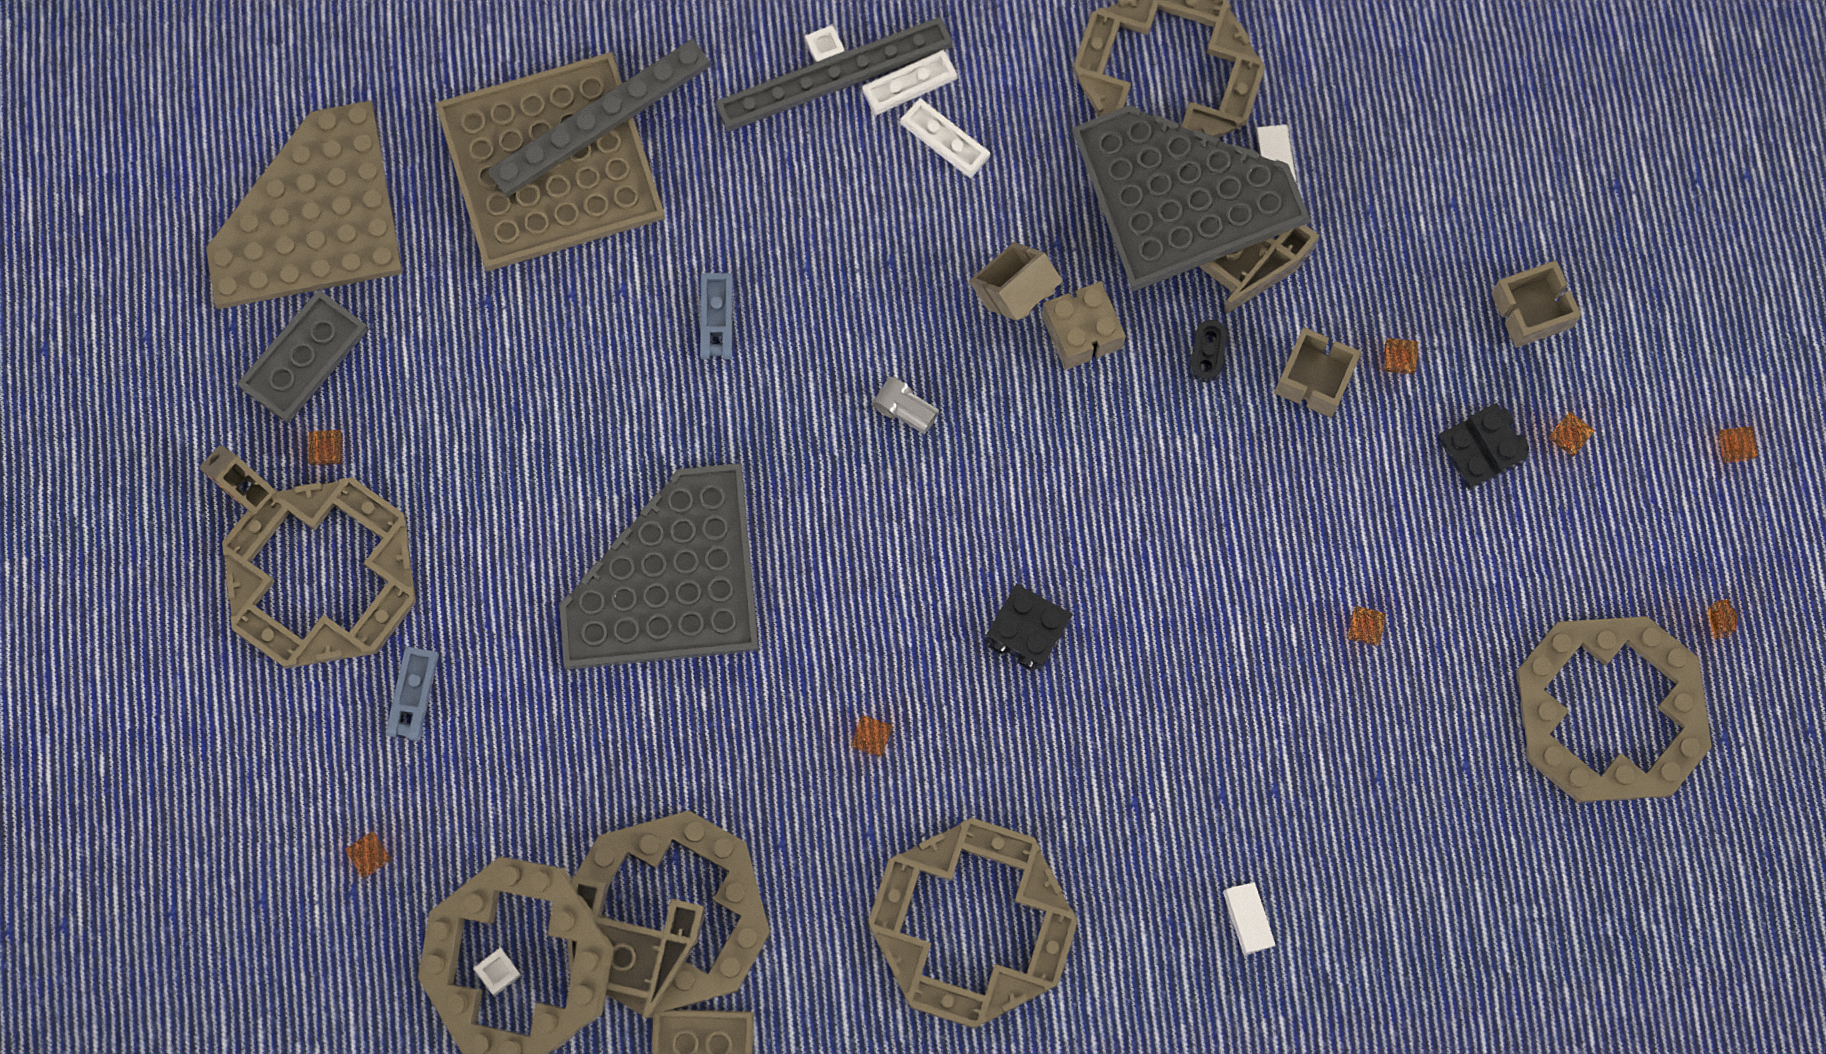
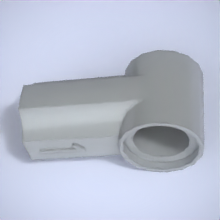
M894 377L887 379L872 402L874 408L883 415L892 419L897 417L924 435L929 431L939 414V409L914 395L905 383Z

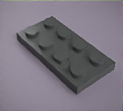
M318 289L239 380L237 385L288 424L369 328L364 322Z

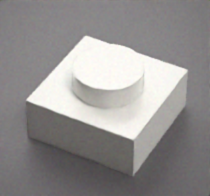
M833 25L805 36V42L815 63L845 52Z
M499 948L474 967V970L493 996L521 977V974L502 948Z

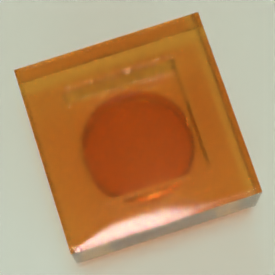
M1387 338L1385 341L1383 371L1414 375L1417 367L1419 341Z
M1569 411L1549 436V439L1574 457L1595 430Z
M1752 426L1724 429L1717 433L1723 463L1754 460L1758 456Z
M341 430L309 431L308 462L310 465L343 464V433Z
M1729 599L1716 601L1707 608L1714 639L1726 638L1736 631L1738 624L1737 613L1734 608H1731Z
M1354 606L1346 639L1378 647L1387 613Z
M862 715L851 748L882 758L893 725Z
M373 831L345 849L363 878H366L392 860Z

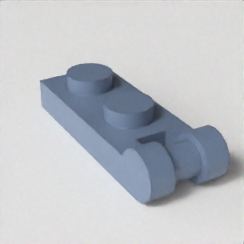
M701 273V359H711V356H723V359H732L733 275L732 273ZM711 336H722V344H711Z
M405 646L387 723L386 736L397 738L398 735L408 736L409 740L419 742L421 740L423 723L439 658L438 652ZM402 713L413 715L411 724L401 722Z

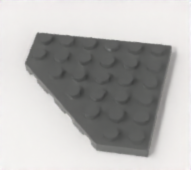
M1130 105L1072 128L1133 292L1311 222L1288 163L1262 157L1258 152L1239 145L1227 144L1220 141L1217 137L1198 130L1196 132L1181 127L1177 122L1158 115L1156 117L1141 112V109Z
M741 463L678 469L659 494L657 493L643 508L631 526L627 527L615 540L603 558L597 561L586 573L575 590L570 595H567L559 604L565 670L759 651Z

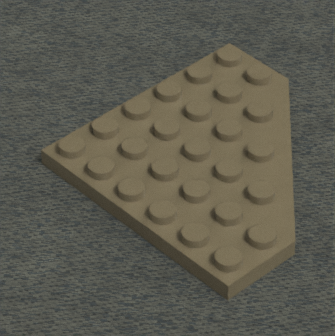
M371 100L310 112L208 244L206 251L214 302L217 309L403 274L374 106Z

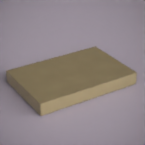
M668 1010L654 1014L651 1054H753L754 1012Z

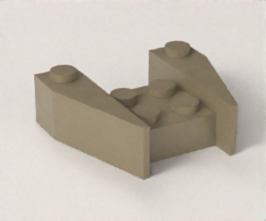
M1303 225L1282 233L1276 240L1273 238L1264 240L1198 267L1233 292L1227 299L1224 309L1228 314L1297 271L1316 248L1320 235L1308 226Z
M573 876L571 884L578 895L584 898L596 918L594 921L601 933L608 937L613 946L606 989L647 998L643 1017L651 1018L699 940L706 907L671 899L663 932L602 918L609 889L608 884ZM567 939L571 981L577 941Z

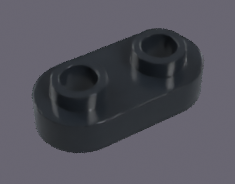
M1206 320L1202 322L1195 334L1190 372L1200 382L1214 381L1222 369L1227 342V330L1219 321ZM1212 335L1215 337L1216 341L1212 343L1206 341L1205 336ZM1207 364L1211 370L1205 372L1201 370L1200 365Z

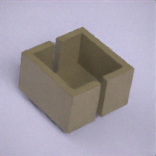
M1016 242L1010 244L969 280V283L987 310L1003 314V316L1015 321L1028 316L1032 308L1042 299L1052 295L1055 288L1062 282L1061 277L1045 252L1028 248V246Z
M1557 260L1503 278L1498 281L1491 292L1501 317L1508 316L1505 326L1515 348L1572 329L1582 316L1571 291L1564 292L1558 303L1555 300L1560 297L1568 285Z
M1102 281L1076 290L1074 298L1068 293L1043 303L1041 316L1065 370L1091 361L1094 350L1092 344L1097 343L1094 352L1096 358L1123 349L1126 335Z
M1303 327L1274 393L1298 404L1301 403L1302 399L1308 401L1307 408L1332 418L1354 371L1361 351L1335 341L1329 355L1326 356L1322 353L1329 338Z

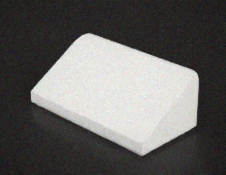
M1255 882L1225 889L1223 894L1243 955L1276 946Z

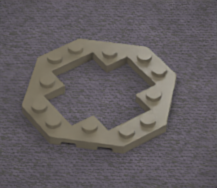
M1119 0L1117 4L1105 9L1102 7L1091 13L1073 65V72L1098 117L1123 108L1131 88L1130 82L1103 74L1119 27L1149 35L1156 12L1160 10L1214 27L1206 54L1235 62L1220 109L1216 110L1189 102L1181 127L1195 132L1198 130L1219 138L1247 125L1266 66L1260 56L1256 55L1250 44V38L1240 21L1237 22L1228 0Z
M353 477L339 479L338 482L314 483L295 486V489L276 491L255 515L247 510L222 541L227 572L225 573L227 592L231 607L232 630L285 669L377 654L416 604L407 527L403 512ZM334 506H336L382 539L366 559L364 565L388 583L350 632H347L323 614L304 640H302L256 607L275 581L253 565L251 561L289 514H292L307 526L316 530Z
M1648 616L1557 622L1516 671L1517 685H1519L1522 726L1525 729L1527 745L1525 747L1527 761L1577 803L1605 800H1637L1638 798L1653 797L1669 798L1712 747L1699 658ZM1626 643L1675 683V686L1657 706V709L1682 729L1646 773L1620 753L1600 776L1550 735L1569 710L1544 689L1580 646L1606 666Z
M685 811L599 835L575 875L576 877L610 885L628 854L657 869L673 841L729 872L713 898V902L741 918L710 972L707 974L685 961L653 1015L738 992L771 934L746 842L691 811ZM602 914V918L610 919ZM606 989L605 995L643 1016L647 998Z
M970 818L958 826L890 858L868 921V925L910 1008L972 1029L1057 987L1078 923L1035 838L975 818ZM961 851L1023 870V876L1014 902L1046 912L1027 974L995 964L985 996L921 975L931 943L900 933L919 873L923 872L952 881Z
M498 857L429 912L418 979L462 1054H549L576 1035L575 1033L584 1026L594 1022L602 1015L613 946L608 937L601 933L594 921L596 919L584 898L579 896L570 882L572 879L565 868L509 857ZM500 891L553 901L547 935L577 941L566 1007L542 1002L535 1003L530 1035L477 1024L483 990L454 984L464 921L469 919L483 923H494Z

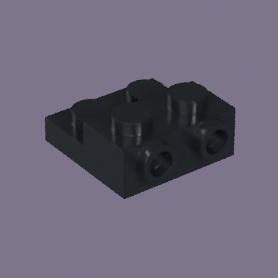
M1498 403L1469 416L1466 421L1438 435L1439 441L1468 491L1522 465L1529 457L1527 454L1529 452V445L1522 435L1516 436L1511 427L1513 425L1512 415L1508 409H1501Z
M1016 584L987 632L985 641L990 643L988 647L1001 655L1008 653L1018 659L1017 663L1030 671H1034L1035 668L1042 671L1073 614Z

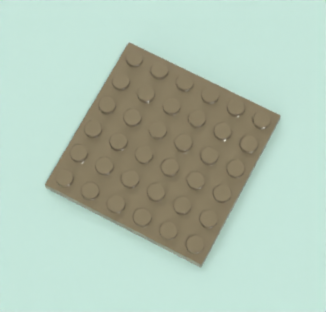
M612 52L435 103L486 272L665 219L633 117L508 198L504 196L488 172V169L621 85L622 81Z

